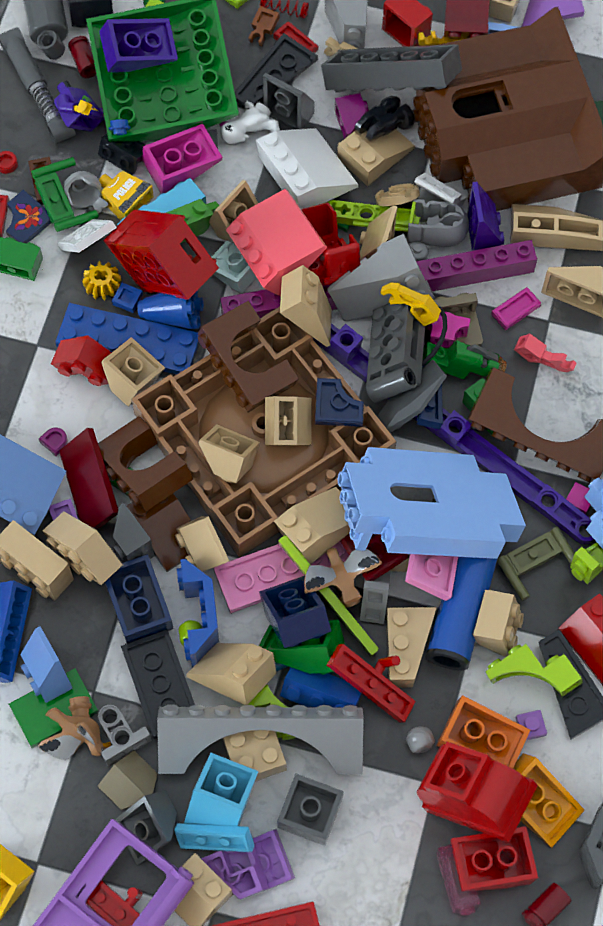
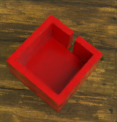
M387 0L384 2L382 30L403 47L419 46V33L423 32L424 37L430 36L433 13L427 6H423L417 0Z

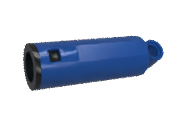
M458 557L452 597L446 601L441 599L427 649L426 659L431 663L457 671L468 669L476 641L473 636L485 589L489 590L497 559Z

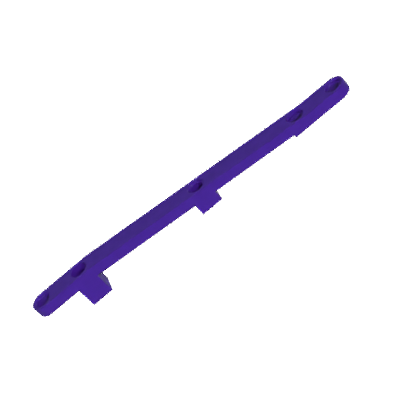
M331 323V340L328 347L315 338L313 339L319 347L364 382L367 381L369 353L361 347L363 337L351 327L345 324L339 330ZM443 408V425L440 430L426 427L459 453L474 455L478 467L483 471L506 474L515 495L553 522L576 542L587 545L595 540L592 536L583 537L579 532L581 526L588 527L592 522L587 515L548 484H544L473 431L470 426L471 423L455 410L450 414ZM449 427H456L459 432L453 433ZM542 497H551L554 505L552 507L544 506L541 501Z

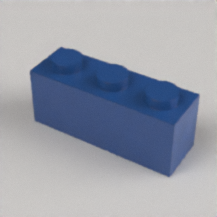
M290 667L285 677L280 697L306 707L328 705L332 708H343L347 705L358 707L362 695L360 691L346 680L330 674H309Z

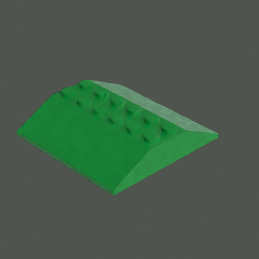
M178 0L86 19L109 141H157L203 124L207 129L239 115L216 0ZM169 18L178 57L177 61L129 72H108L99 33L108 19ZM125 119L128 120V126L131 128L127 130L125 135H113V131L109 130V127H111L110 121Z

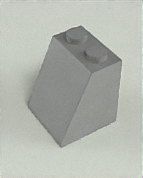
M325 0V13L339 43L341 44L344 41L358 49H364L367 0Z

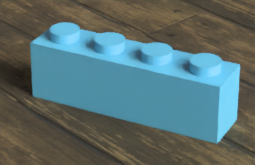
M189 178L186 181L179 182L173 189L167 193L160 194L156 200L148 205L141 206L138 210L166 213L198 199H201L206 204V196L193 180ZM124 217V218L117 224V226H118L126 217Z

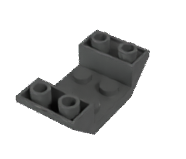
M603 802L599 806L578 852L590 885L594 889L603 884V851L599 849L603 844Z

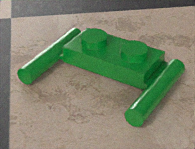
M73 157L31 171L32 177L35 179L36 188L52 224L54 223L56 232L98 218L96 210L74 216L57 176V171L76 165Z

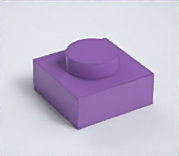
M71 498L49 507L53 521L62 512H66L78 519Z
M541 710L516 715V722L530 729L526 740L547 735Z

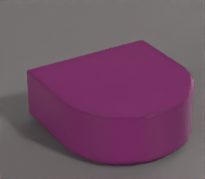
M54 427L47 430L39 438V442L57 456L59 450L68 443V439L64 430Z

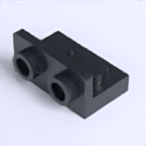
M107 133L101 137L98 155L128 174L134 175L138 163L143 161V146L146 144L141 141H109Z

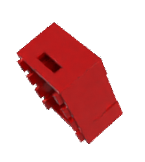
M133 210L116 229L103 239L138 287L144 292L163 293L188 300L219 269L216 265L217 260L211 258L184 221V215ZM184 239L197 255L194 258L192 255L187 254L180 245Z

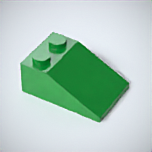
M329 620L332 632L326 633L317 639L312 638L303 641L298 646L286 648L283 647L272 626L269 625L259 647L273 652L274 661L309 674H328L334 671L327 666V663L337 645H345L339 620Z

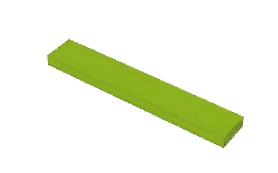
M284 535L278 540V544L305 576L310 563L287 535ZM329 587L318 590L317 592L368 655L370 657L375 655L379 648Z

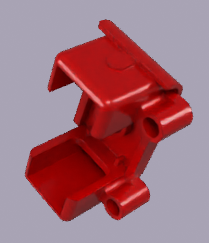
M329 203L301 209L327 246L326 250L308 268L319 277L322 286L333 284L348 271L352 272L361 265L359 243L352 234H349V244L343 238L338 237L337 213Z

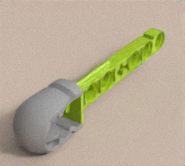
M414 199L411 209L397 208L395 231L408 232V243L422 241L430 246L451 247L461 243L469 230L468 216L456 204L452 205L448 202L440 201L425 203L424 200ZM336 200L325 202L335 209L337 224L342 223L360 227H368L371 221L390 208L389 206ZM343 209L347 211L345 215H342ZM368 212L372 214V217L364 219L360 215ZM420 219L427 220V225L419 224Z

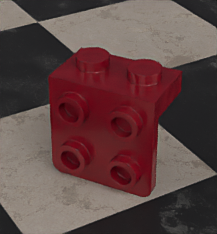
M446 0L444 37L460 40L461 38L488 34L490 0Z

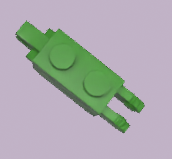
M198 199L166 213L184 215V221L195 236H199L208 230L210 226L209 221L219 204L216 201L205 204L201 199Z

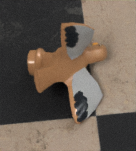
M336 548L328 549L326 554L331 568L321 565H310L305 574V593L318 591L331 585L341 592L339 600L345 607L354 606L362 598L360 592L354 587L355 578L358 574L378 567L382 564V561L369 549L365 551L355 549L348 559L343 562Z
M79 696L69 700L70 706L68 708L72 712V716L65 715L57 708L47 711L45 715L56 721L62 727V732L40 742L39 748L45 753L67 760L83 742L88 745L91 754L94 756L102 755L101 752L111 746L110 742H101L99 725L89 716V709L92 707L89 697Z

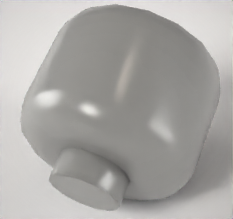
M420 241L409 244L416 261L428 259V247L426 244Z

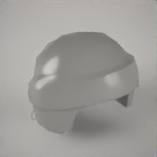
M77 171L65 180L64 192L72 207L81 209L93 206L97 213H101L102 207L108 206L109 203L101 195V183L92 173Z

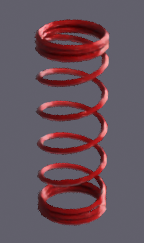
M260 0V6L267 8L265 7L267 0ZM270 0V2H269V4L267 5V7H268V6L270 5V3H271V9H272L273 11H275V10L277 9L278 5H279V10H280V12H281V0H279V2H278V4H277V6H276L275 9H273V7H272V1H273V0ZM288 0L284 10L281 13H283L287 8V12L289 14L290 0ZM298 0L296 1L295 7H294L293 11L291 12V14H292V13L294 12V10H295L296 16H297V4H298ZM307 2L303 3L301 13L297 18L305 19L309 7Z

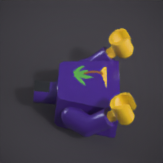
M63 81L57 86L60 94L54 99V104L67 128L92 132L105 119L103 108H99L85 90L71 87L68 81Z

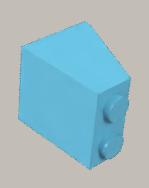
M210 753L194 788L184 824L239 826L259 771Z

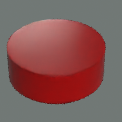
M11 151L0 152V172L4 174L14 172L18 166L16 155Z

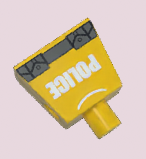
M124 171L119 172L113 179L107 174H103L99 179L103 188L101 192L102 198L109 203L107 207L120 220L128 216L133 210H138L141 206L148 204L154 197L151 184Z

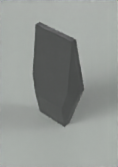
M432 359L422 368L421 385L390 397L378 414V419L390 433L400 429L403 424L422 413L447 375Z

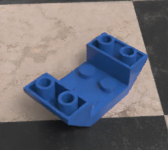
M180 559L181 568H177L179 591L184 590L185 598L199 597L201 612H204L201 613L203 628L188 630V638L184 639L186 661H191L193 668L219 642L213 579L188 560Z

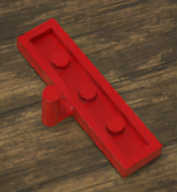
M344 644L337 645L327 666L399 723L406 721L416 701L382 675L386 667L399 665L400 658L396 655L380 658L373 668Z
M101 880L87 899V904L112 926H132L140 915L133 907L142 897L143 893L138 888H129L127 891L128 898L124 900Z
M312 901L212 926L320 925L315 904Z

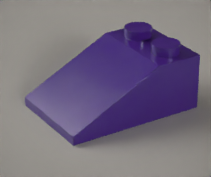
M169 18L108 19L99 31L108 72H129L178 60Z
M473 182L467 210L471 249L474 251L504 245V233L499 230V225H501L500 212H496L495 203L479 183Z

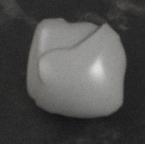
M414 727L407 734V744L412 753L427 752L435 743L434 736L427 727Z

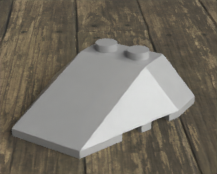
M404 234L382 243L377 247L375 254L368 259L365 257L360 261L361 265L352 272L348 271L327 288L344 321L373 316V310L388 304L391 294L383 296L380 291L382 286L391 282L400 283V285L423 295L429 294L432 299H435Z

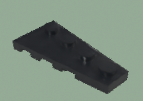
M283 33L236 89V102L245 107L246 101L251 102L254 106L258 102L261 103L264 100L263 75L265 73L288 83L318 61V55Z
M559 629L540 640L538 644L545 665L553 656L558 655L560 657L565 654L582 678L583 683L563 697L553 687L570 740L603 721V696Z

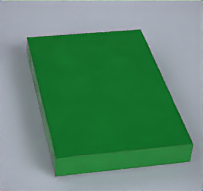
M76 668L66 673L73 689L46 703L41 694L36 696L35 692L31 691L9 703L31 748L38 746L41 741L62 732V727L45 715L50 709L57 708L65 715L72 716V712L68 708L70 706L69 700L74 697L87 696L92 704V707L89 709V716L91 717L99 712Z

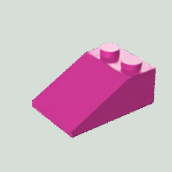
M203 124L143 146V163L161 194L167 193L181 181H186L189 178L194 180L223 159Z

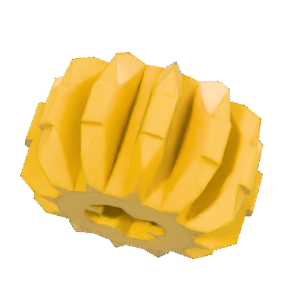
M99 261L96 267L90 264V270H84V278L82 280L83 286L86 287V293L88 295L92 294L95 300L102 296V299L105 301L106 295L114 298V291L118 290L120 287L119 283L122 281L121 275L118 274V269L111 267L109 262L102 265Z

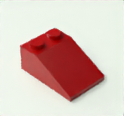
M526 826L516 828L510 842L485 833L450 839L462 892L529 885L538 879Z

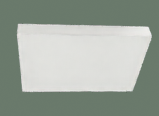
M92 219L58 241L57 245L60 250L79 253L116 229V226L110 220Z

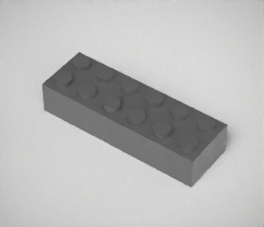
M458 44L341 49L321 65L326 90H334L335 92H343L348 89H354L355 92L366 89L382 91L386 88H393V90L398 91L413 87L414 90H421L426 87L443 89L462 71Z

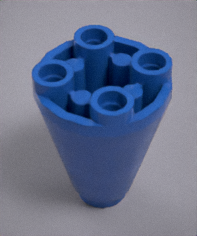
M198 290L188 300L176 298L173 295L157 293L138 301V315L140 318L187 329H200L201 327L199 315L200 311L204 309V302L202 297H198Z

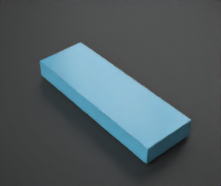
M177 823L174 829L179 846L182 849L252 852L255 846L249 827Z

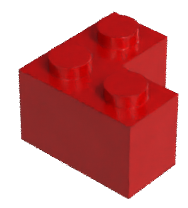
M88 335L60 341L51 365L56 367L57 371L64 376L82 374L88 378L91 384L101 386L108 384L101 362L112 352Z

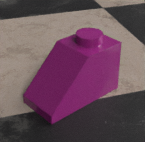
M361 93L335 98V113L344 139L356 131L355 124L369 111L367 101H363Z

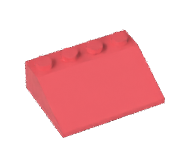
M286 189L240 213L226 229L263 288L280 297L282 276L302 265L309 268L327 248Z

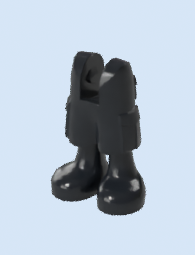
M388 96L381 101L380 106L373 107L355 124V130L360 134L368 131L366 139L371 141L380 136L388 135L397 127L402 130L410 129L414 125V114L408 104L400 107V98Z

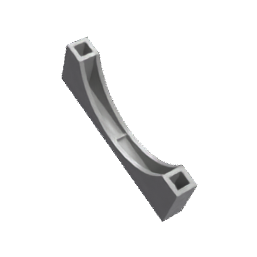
M166 705L159 707L157 718L159 774H184L193 759L215 741L239 732L269 730L289 734L309 743L327 758L337 774H363V708H358L354 705H347L343 708H332L328 705L318 707H306L303 705H295L293 707H280L278 705H269L267 707H255L253 705H243L241 707H229L227 705H217L216 707H204L202 705L178 707L177 705Z

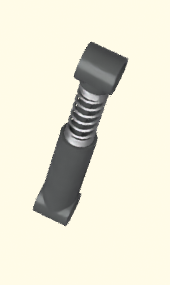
M16 27L1 33L0 45L4 53L9 56L28 93L33 95L38 107L41 108L43 116L46 117L47 129L53 142L58 144L76 136L73 128H67L56 105L53 103V97L50 95V91H47V81L26 46L20 29Z

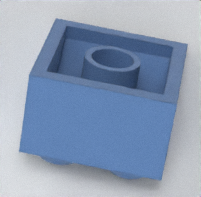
M40 626L37 627L20 654L25 663L21 665V668L27 679L33 678L34 681L30 685L36 696L41 694L47 703L73 688Z

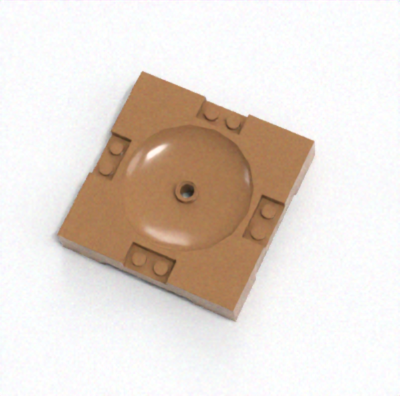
M280 307L260 318L261 321L257 328L234 340L231 344V354L235 363L241 369L250 373L267 371L287 359L299 380L293 387L278 396L312 398L311 445H265V429L259 428V426L265 425V403L250 412H247L245 407L242 408L236 400L234 390L229 388L224 382V375L221 370L213 365L210 354L174 377L170 374L131 398L135 416H140L151 427L158 442L157 446L165 457L175 451L186 462L193 477V480L187 484L239 558L280 532L274 521L292 506L334 487H337L341 492L342 489L338 486V474L342 472L346 462L360 463L361 457H364L368 447L396 449L397 441L369 406L366 407L364 405L363 427L315 425L317 378L341 379L342 388L346 394L355 400H361L314 342V337L280 313ZM216 424L260 442L252 468L237 483L226 482L220 476L215 475L199 446L200 439Z

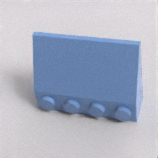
M1 434L0 517L9 522L14 520L29 533L35 535L55 497L66 470Z

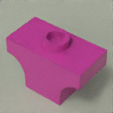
M445 312L448 329L441 347L448 349L458 338L467 337L470 318ZM439 315L436 322L425 326V329L431 335L430 343L437 344L443 329L441 315Z

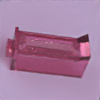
M452 845L439 847L436 854L453 914L460 912L461 916L475 913V908H478L481 902L479 901L477 891H461Z

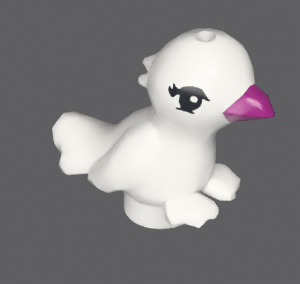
M246 101V111L239 119L219 123L221 137L229 144L245 141V138H249L246 132L261 130L274 132L280 130L278 121L269 119L271 111L259 102L254 106L251 102Z

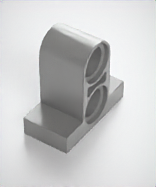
M391 570L374 581L365 580L360 621L384 624Z
M106 705L100 709L98 718L101 727L112 746L101 752L108 766L127 756L133 750L135 751L152 741L150 733L145 726L133 733L116 706ZM114 714L117 716L114 723L104 722L107 715ZM126 735L129 737V741L124 745L116 743L119 736Z

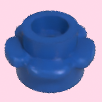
M128 120L110 121L111 127H109V130L113 131V135H125L127 130L131 128L128 126Z

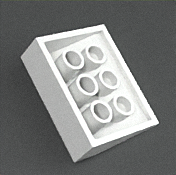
M316 128L279 130L256 139L259 159L280 188L289 191L300 209L323 204L358 187V183Z

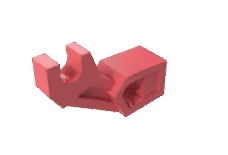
M531 334L519 337L514 348L528 362L541 363L561 372L573 371L577 364L574 360H565L567 357L565 353L546 351L547 345Z

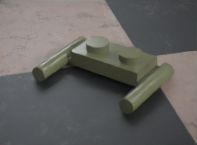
M555 527L538 538L499 557L497 562L520 599L524 601L530 597V594L519 579L520 576L559 556L561 552L564 553L571 564L575 552L560 529Z

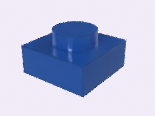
M121 283L112 300V304L134 313L138 301L143 296V291Z

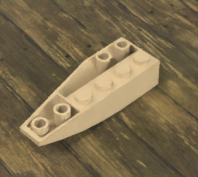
M512 204L510 244L532 240L535 247L603 251V220L559 207Z

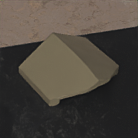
M133 750L114 764L99 783L98 788L123 811L130 808L145 795L153 794L158 773Z

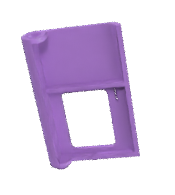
M111 819L33 926H112L87 905V899L128 845L132 846L166 873V880L132 926H163L193 886L194 882L191 879L193 874L182 866L178 869L121 823Z

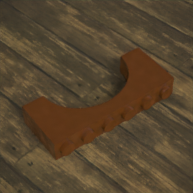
M494 367L491 368L467 420L472 422L470 426L482 432L486 428L493 432L492 437L503 442L507 438L515 442L513 447L526 452L527 449L536 452L534 457L542 461L548 462L551 459L557 462L556 467L569 473L570 469L578 472L577 477L590 483L591 480L600 478L603 472V419H597L596 423L587 433L571 441L555 442L541 438L523 425L514 410L512 386L515 377Z

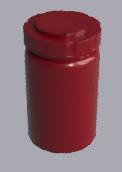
M86 36L74 37L69 41L68 48L82 78L94 77L97 74L89 40Z
M552 883L528 907V910L526 909L522 912V915L529 926H548L571 903V899L558 884Z

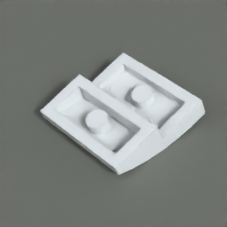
M426 173L421 174L415 179L416 185L452 205L461 206L467 198Z

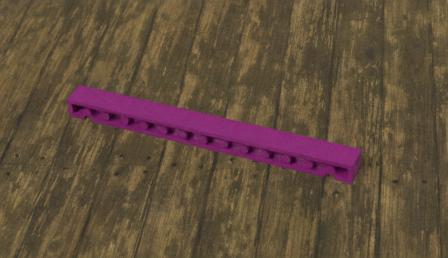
M532 240L416 262L433 292L534 273L537 256ZM331 285L322 286L331 309L337 310L338 308L327 290ZM267 289L220 298L221 312L223 315L249 301L259 318H262L280 307L281 297Z

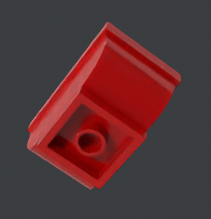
M447 741L446 744L440 746L417 790V795L423 802L422 808L426 812L510 842L538 784L533 779L523 776L509 766L492 760L487 754Z

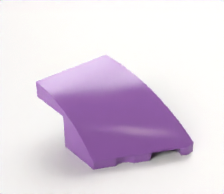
M529 0L522 27L531 25L553 7L557 6L563 19L583 17L585 10L582 0Z
M277 829L253 838L255 846L252 852L218 851L201 859L232 889V893L238 899L265 891L295 878Z

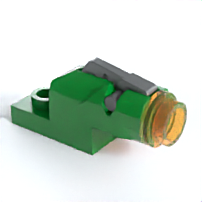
M457 340L448 349L440 347L432 358L445 373L464 379L469 372L486 377L493 367L505 372L507 362L499 354L488 351L476 344L468 345ZM427 342L424 345L423 360L433 351L436 344Z

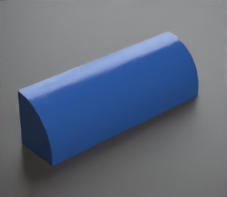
M14 580L0 583L1 683L13 681L32 588Z

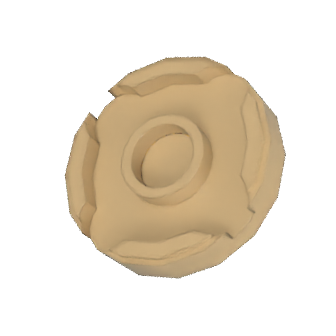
M407 183L391 186L389 191L385 193L384 190H380L375 195L376 203L379 206H394L410 202L420 196L419 186Z

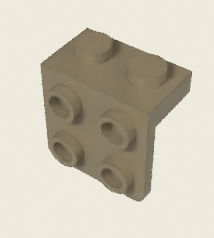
M460 293L454 297L447 298L441 296L434 299L435 303L444 312L470 318L467 337H460L457 341L468 345H482L483 338L476 315L478 303L476 293Z

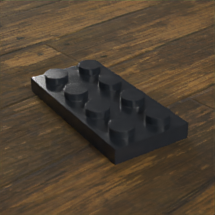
M168 629L121 646L153 739L158 738L157 718L159 707L166 705L190 707L195 705Z

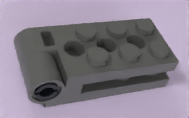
M388 303L373 310L366 391L369 398L375 403L421 385L425 326L410 313L411 306L404 303Z

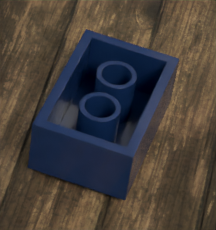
M148 554L122 563L123 565L105 581L126 644L167 629L168 631L174 629Z
M305 576L259 591L266 618L284 648L295 647L303 641L312 638L317 639L326 633L332 632L325 605L315 591L305 593Z

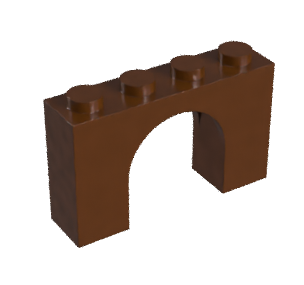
M249 301L201 326L198 332L200 345L204 349L207 348L213 365L221 370L224 375V382L229 388L234 390L238 404L242 408L245 407L247 412L264 404L265 397L278 396L293 387L299 380L287 359L261 373L247 372L235 363L231 354L232 342L257 328L261 321Z
M138 416L100 441L98 445L109 478L112 481L117 480L116 483L124 494L126 492L129 493L128 496L135 506L140 505L145 511H148L192 481L193 477L186 462L175 451L149 468L142 470L128 469L138 456L158 444L151 427Z

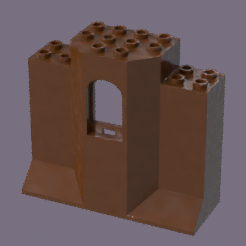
M558 6L553 7L528 26L439 44H458L462 71L447 87L443 89L426 87L416 90V97H413L415 107L412 109L414 122L418 123V136L425 144L426 159L429 158L431 162L430 172L432 177H436L442 183L461 180L463 189H467L469 194L468 204L472 183L478 182L495 203L496 211L510 209L512 204L528 205L603 187V123ZM494 91L501 112L475 118H463L454 111L453 104L460 98ZM502 97H507L509 105H504Z

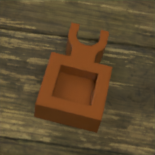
M260 6L251 23L252 28L255 30L250 33L248 37L249 42L252 43L255 37H260L258 43L259 46H263L265 33L272 35L279 21L280 14Z

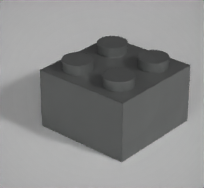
M295 773L277 821V828L326 846L343 799L344 791Z

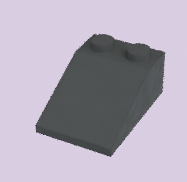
M267 73L263 75L264 105L271 111L269 117L295 130L304 129L314 115L315 101L303 91Z

